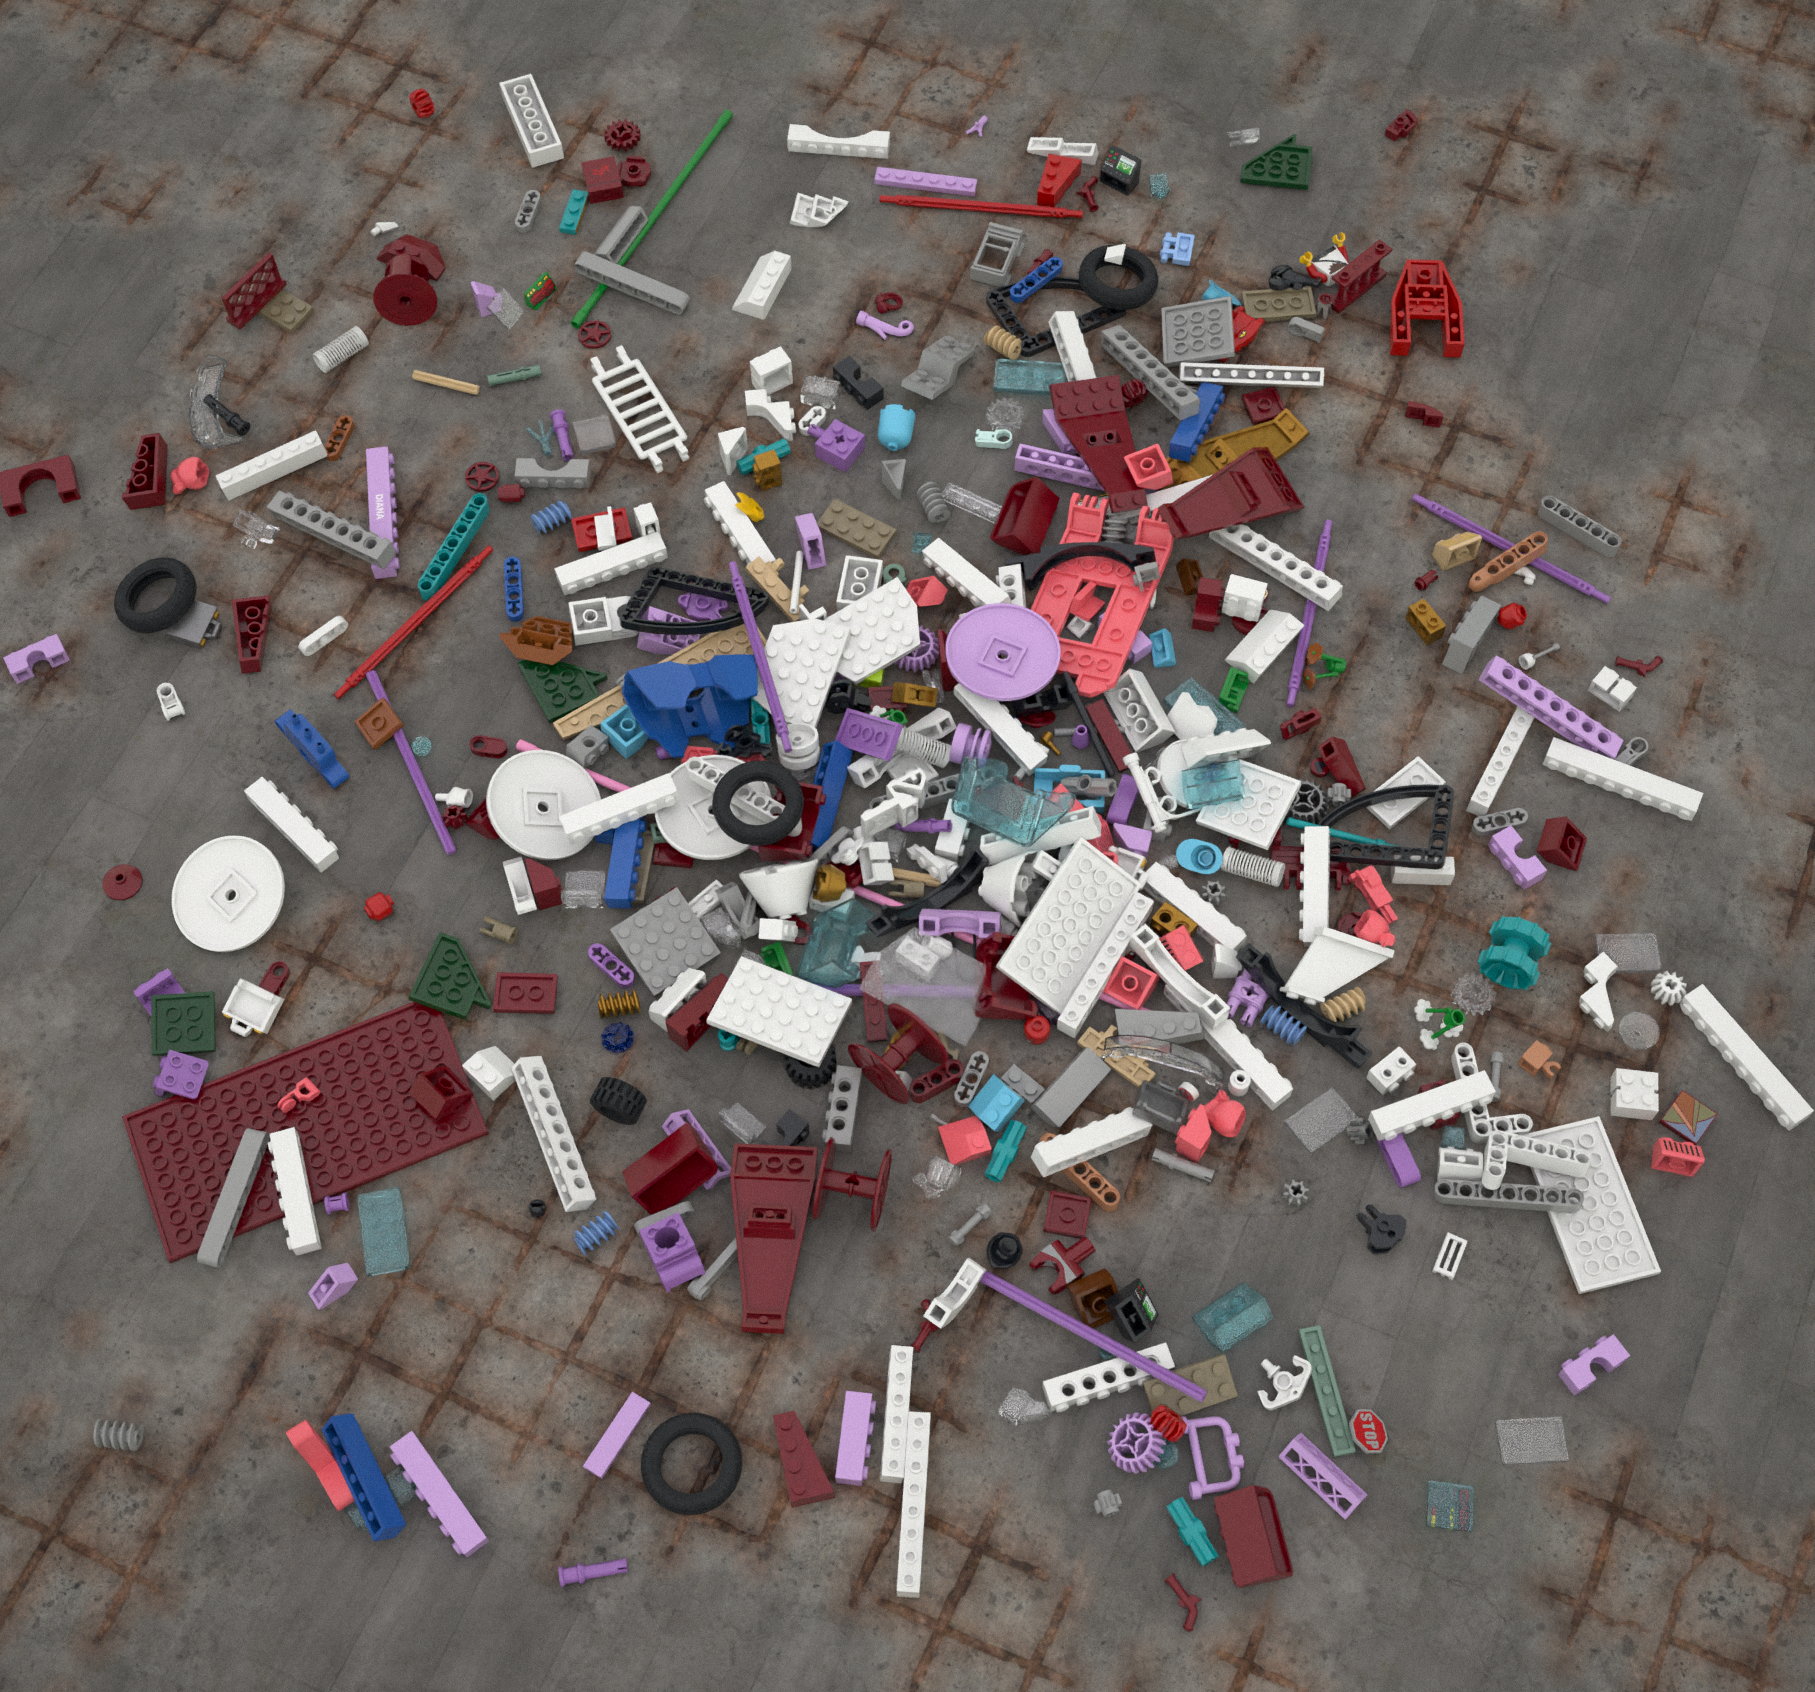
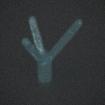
M539 419L542 437L529 427H526V430L541 441L544 455H550L551 450L548 440L553 431L554 424H551L545 436L542 420Z

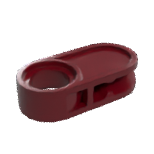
M477 735L471 738L469 742L472 753L477 756L500 759L508 752L505 741L500 738ZM477 742L484 743V746L482 748H474V745Z
M282 961L272 963L261 980L259 987L278 996L290 975L287 965ZM277 968H284L285 971L282 975H274V971Z

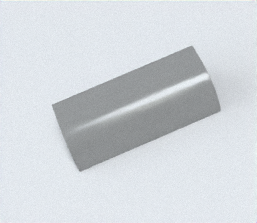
M628 207L594 255L617 264L649 220L642 207Z
M1086 1047L1077 1054L1030 1108L1046 1123L1059 1128L1109 1073L1111 1068L1089 1047Z

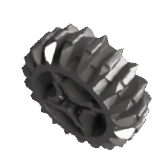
M1299 778L1298 780L1301 781L1302 785L1292 802L1293 806H1290L1284 820L1290 817L1313 824L1315 822L1319 823L1326 816V811L1329 808V799L1326 797L1327 793L1322 791V785L1316 786V781L1310 783L1308 778L1305 781ZM1313 799H1314V800L1316 801V803H1317V808H1316V809L1313 807V803H1312V800H1313Z

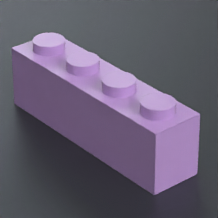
M846 1391L835 1476L836 1483L862 1486L863 1479L867 1480L868 1466H865L866 1457L870 1458L871 1444H867L868 1436L873 1434L874 1423L870 1422L871 1414H875L876 1401H872V1393Z

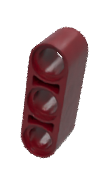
M952 1059L913 1080L910 1084L911 1100L915 1103H923L958 1084L963 1075V1064L957 1059ZM956 1069L959 1073L951 1074L949 1071ZM939 1079L942 1082L939 1084H934L932 1080ZM922 1089L924 1092L921 1094H917L914 1092V1090Z

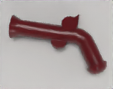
M1091 176L1084 183L1083 188L1080 191H1076V194L1086 197L1090 206V212H1095L1099 209L1093 198L1095 192L1090 190V187L1098 182L1096 176Z
M1617 656L1615 666L1620 665L1636 669L1638 675H1643L1645 678L1646 672H1651L1659 664H1662L1663 658L1655 656V659L1647 665L1643 664V661L1640 659L1635 662Z
M929 1299L921 1302V1307L926 1312L931 1305ZM930 1320L920 1323V1329L922 1330L914 1343L909 1346L913 1347V1351L920 1353L921 1346L929 1333L939 1329Z
M1173 1573L1164 1582L1168 1583L1180 1598L1178 1604L1181 1607L1186 1606L1189 1610L1183 1628L1190 1632L1194 1629L1193 1626L1198 1615L1196 1604L1202 1599L1197 1598L1195 1595L1189 1596Z

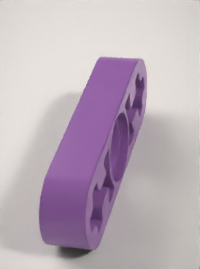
M597 943L590 946L588 955L591 962L610 979L624 989L634 985L635 977L631 969L602 944ZM595 951H596V952H600V951H601V955H602V957L604 958L603 961H602V958H601L600 956H598V955L595 956V955H594V952H595ZM609 962H615L617 967L614 970H608L606 965ZM620 970H621V974H622L624 977L629 976V980H628V981H627V980H623V981H622V977H621V975L619 974Z

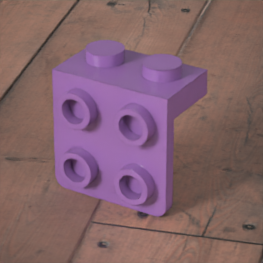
M168 968L157 973L154 978L147 983L139 985L133 991L150 1016L151 995L185 993Z
M169 1050L167 1057H162L159 1066L162 1069L160 1076L156 1075L152 1087H156L155 1095L163 1097L164 1091L190 1099H196L209 1065L208 1062Z

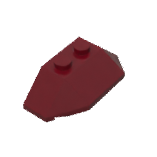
M408 234L385 245L377 256L378 261L386 264L398 255L416 256L427 265L429 279L438 281L445 271L438 246Z

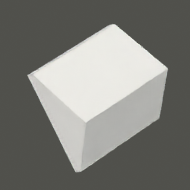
M744 427L718 433L720 455L729 476L732 475L737 467L736 461L743 458L748 451L746 428Z

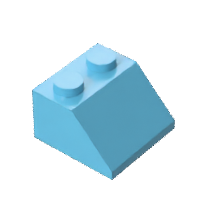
M627 704L601 722V732L609 736L608 742L625 759L639 751L648 739V736L636 721Z
M993 1074L968 1107L991 1129L1000 1132L1024 1103L1025 1099Z

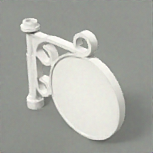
M1188 739L1175 741L1166 747L1159 757L1157 769L1149 767L1143 771L1142 766L1139 767L1138 761L1140 759L1137 752L1122 758L1125 766H1128L1131 770L1144 804L1148 808L1154 826L1151 828L1155 830V833L1166 830L1165 825H1167L1166 821L1176 820L1201 812L1210 795V792L1207 796L1200 792L1206 783L1201 778L1209 765L1189 769L1187 767L1181 747L1187 743ZM1148 772L1153 773L1155 780L1150 782ZM1157 782H1160L1161 787L1167 794L1159 801L1152 786ZM1164 800L1169 801L1171 804V809L1168 812L1162 808ZM1177 804L1184 808L1195 809L1178 815L1170 814L1177 808Z

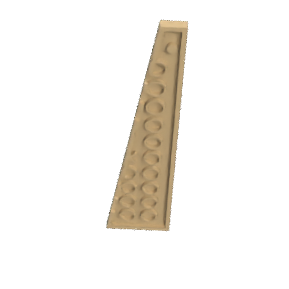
M745 624L728 630L710 633L659 663L672 661L690 665L706 663L714 655H754ZM758 629L763 648H765L767 640ZM619 685L553 722V726L564 741L581 734L590 725L595 728L600 727L602 721L627 703L622 695V688Z

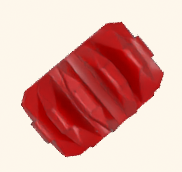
M416 89L410 93V104L419 118H427L434 113V103L425 89Z
M1159 1405L1154 1409L1150 1416V1425L1153 1424L1152 1426L1155 1431L1160 1433L1162 1431L1163 1435L1161 1436L1163 1438H1166L1168 1441L1177 1442L1186 1430V1422L1178 1413H1175L1167 1406Z

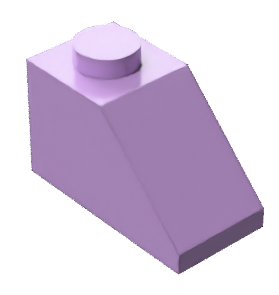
M475 281L470 282L475 303L481 317L501 311V296L495 292L492 286Z
M1114 823L1112 835L1120 847L1144 856L1147 859L1153 831Z
M348 1263L330 1266L308 1294L318 1310L348 1293L358 1278Z

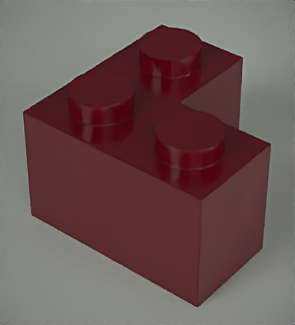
M1200 577L1191 629L1214 632L1215 625L1219 626L1220 614H1217V610L1222 608L1225 589L1221 588L1222 581Z

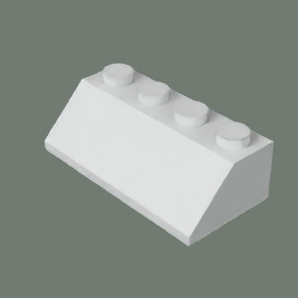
M777 251L761 256L734 303L732 310L765 320L792 270L791 256Z
M1269 610L1228 655L1225 661L1235 669L1246 672L1248 674L1247 679L1254 684L1295 639L1304 625L1290 613Z
M1133 669L1127 670L1119 677L1116 687L1103 692L1119 723L1125 727L1124 732L1135 752L1162 744L1175 733L1142 672ZM1126 726H1131V732L1127 729Z
M1242 728L1234 733L1225 731L1217 736L1209 734L1200 739L1197 736L1189 738L1181 749L1189 769L1210 765L1211 763L1227 762L1230 756L1238 759L1253 757L1269 746L1271 742L1255 729L1246 730V728Z

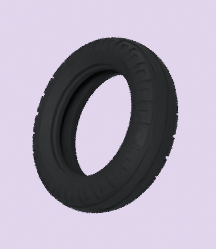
M1105 245L1089 252L1080 265L1079 281L1086 295L1093 301L1111 309L1131 310L1145 305L1154 296L1158 287V273L1156 267L1146 255L1126 246L1120 265L1104 261L1107 247L1117 245ZM1109 265L1125 267L1136 273L1141 279L1142 284L1132 289L1113 288L1103 283L1097 277L1095 271Z
M160 557L138 565V567H135L124 577L116 590L114 609L118 619L124 626L138 633H155L172 626L173 623L178 622L188 612V609L193 604L197 591L195 577L187 565L173 558ZM163 578L176 579V587L173 594L162 606L150 612H135V602L148 585Z
M768 761L745 762L729 770L717 784L712 800L713 814L722 831L733 840L751 846L768 845L785 838L797 826L804 807L802 789L796 778L784 767ZM763 781L777 786L786 798V804L782 813L772 822L763 825H750L740 821L732 813L730 803L735 792L745 784Z
M683 1413L661 1423L646 1441L641 1457V1475L648 1493L663 1508L681 1515L703 1514L723 1504L735 1490L742 1471V1453L733 1432L719 1419L703 1413ZM687 1434H699L710 1438L719 1447L723 1459L721 1472L716 1481L701 1492L689 1494L676 1491L662 1477V1456L666 1448L675 1439Z

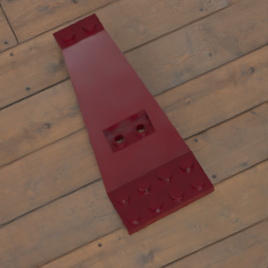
M1119 375L1049 385L1055 421L1107 493L1111 514L1142 509L1143 505L1148 506L1145 488L1137 487L1124 459V456L1136 451L1125 411ZM1107 434L1111 436V440L1107 439ZM1090 437L1094 438V443L1090 441Z
M1268 447L1251 448L1174 502L1162 504L1158 507L1161 512V518L1168 524L1171 535L1176 539H1185L1283 513L1300 512L1305 508Z
M734 1143L730 1182L743 1304L741 1332L784 1334L787 1310L815 1186L818 1147Z

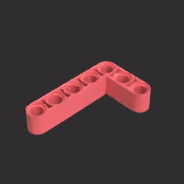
M305 1419L286 1431L295 1449L317 1474L336 1509L340 1511L353 1503L355 1500L333 1453L310 1423Z

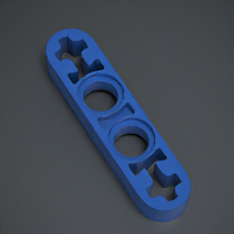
M1058 257L1048 259L1011 287L1010 299L1015 303H1020L1062 272L1063 261ZM1045 273L1047 274V276L1040 277L1038 276V274ZM1032 282L1035 285L1032 287L1026 286V283Z
M511 556L504 561L506 612L510 621L517 622L524 617L522 567L520 560L517 557ZM511 564H515V565H514V571H515V572H512V571H511ZM512 578L518 579V582L516 584H510L509 580ZM512 594L519 595L515 600L509 598ZM513 606H516V608H517L516 614H513V612H514Z

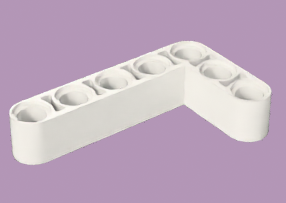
M1459 1043L1451 1056L1456 1080L1467 1077L1463 1074V1071L1469 1072L1470 1075L1478 1073L1473 1048L1467 1043ZM1458 1053H1464L1466 1057H1461ZM1479 1104L1473 1106V1109L1480 1112L1479 1115L1474 1114L1472 1109L1464 1113L1470 1139L1478 1144L1487 1143L1490 1133L1498 1130L1496 1126H1501L1505 1129V1132L1517 1135L1528 1134L1533 1126L1532 1119L1526 1114L1490 1118L1487 1105L1481 1106ZM1517 1124H1522L1525 1126V1129L1519 1128ZM1476 1129H1482L1485 1134L1478 1133Z
M1494 1130L1490 1133L1485 1146L1482 1184L1490 1190L1498 1189L1506 1171V1161L1581 1178L1586 1176L1593 1159L1589 1152L1582 1149Z

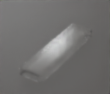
M948 482L941 493L946 502L993 523H996L1002 508L1001 505Z

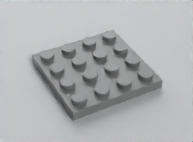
M1231 296L1161 308L1165 367L1179 366L1180 363H1198L1235 356Z
M677 887L610 929L611 934L653 997L664 991L667 987L672 986L680 973L685 972L688 968L697 970L721 954Z

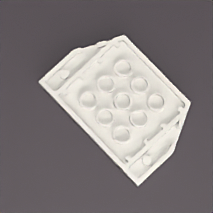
M898 577L822 620L851 629L836 674L847 678L855 685L921 647L917 605Z
M815 618L773 625L764 652L787 725L798 722L817 727L851 633L849 627ZM757 667L758 694L751 698L771 714Z

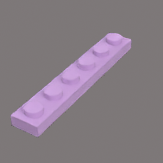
M877 167L874 183L877 185L975 197L977 179Z

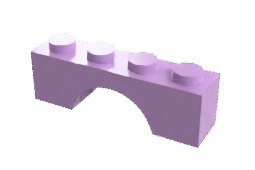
M922 909L919 915V935L940 936L949 932H967L975 934L979 938H987L993 932L1001 933L1002 913Z

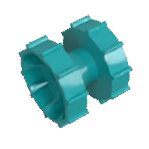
M1502 916L1498 921H1493L1489 934L1492 939L1491 944L1495 946L1490 945L1489 948L1481 951L1477 961L1480 964L1479 972L1483 973L1492 983L1495 982L1507 987L1509 990L1523 989L1526 991L1530 986L1536 985L1540 974L1537 971V961L1542 956L1546 957L1551 946L1549 942L1550 934L1540 928L1537 923L1534 924L1522 919L1520 916L1518 918Z

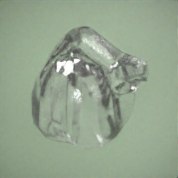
M933 1155L926 1161L924 1172H919L918 1175H915L912 1178V1182L921 1187L927 1198L935 1199L958 1183L961 1177V1168Z

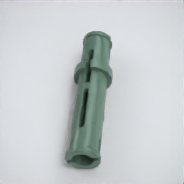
M539 364L525 368L522 366L520 369L487 375L489 385L493 386L522 379L525 381L527 378L542 376Z

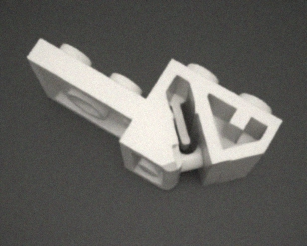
M921 768L911 770L900 779H894L886 785L887 800L874 809L866 810L860 816L861 834L865 840L898 822L902 827H905L918 819V808L922 809L926 798V775Z

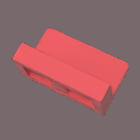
M1090 581L1073 598L1069 610L1070 613L1087 622L1105 605L1104 601L1093 596L1096 583Z

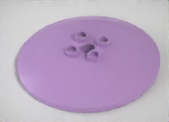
M988 604L969 611L953 625L946 641L947 663L954 678L973 694L991 700L1012 701L1026 698L1039 692L1052 680L1060 662V643L1052 626L1036 612L1014 604ZM1004 654L1007 656V658L1000 659L998 658V655Z

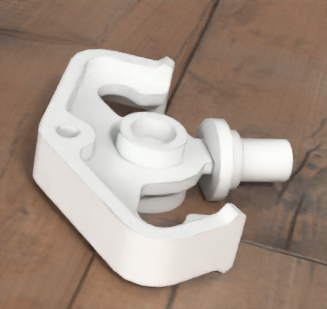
M1294 1355V1365L1296 1367L1301 1366L1304 1369L1303 1373L1297 1376H1293L1287 1371L1279 1372L1281 1367L1273 1365L1268 1359L1261 1363V1366L1268 1372V1378H1274L1273 1385L1278 1391L1274 1401L1267 1399L1268 1393L1264 1390L1257 1391L1265 1409L1275 1410L1301 1398L1312 1373L1311 1364L1307 1360Z

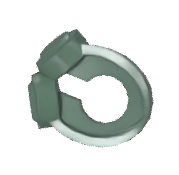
M889 564L884 568L883 584L893 580L892 576L888 573L891 569H897L899 571L898 579L903 585L906 584L907 579L902 566L899 564Z

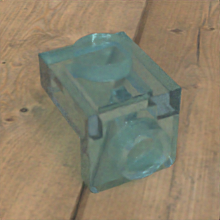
M1166 173L1149 175L1151 197H1166L1170 192Z

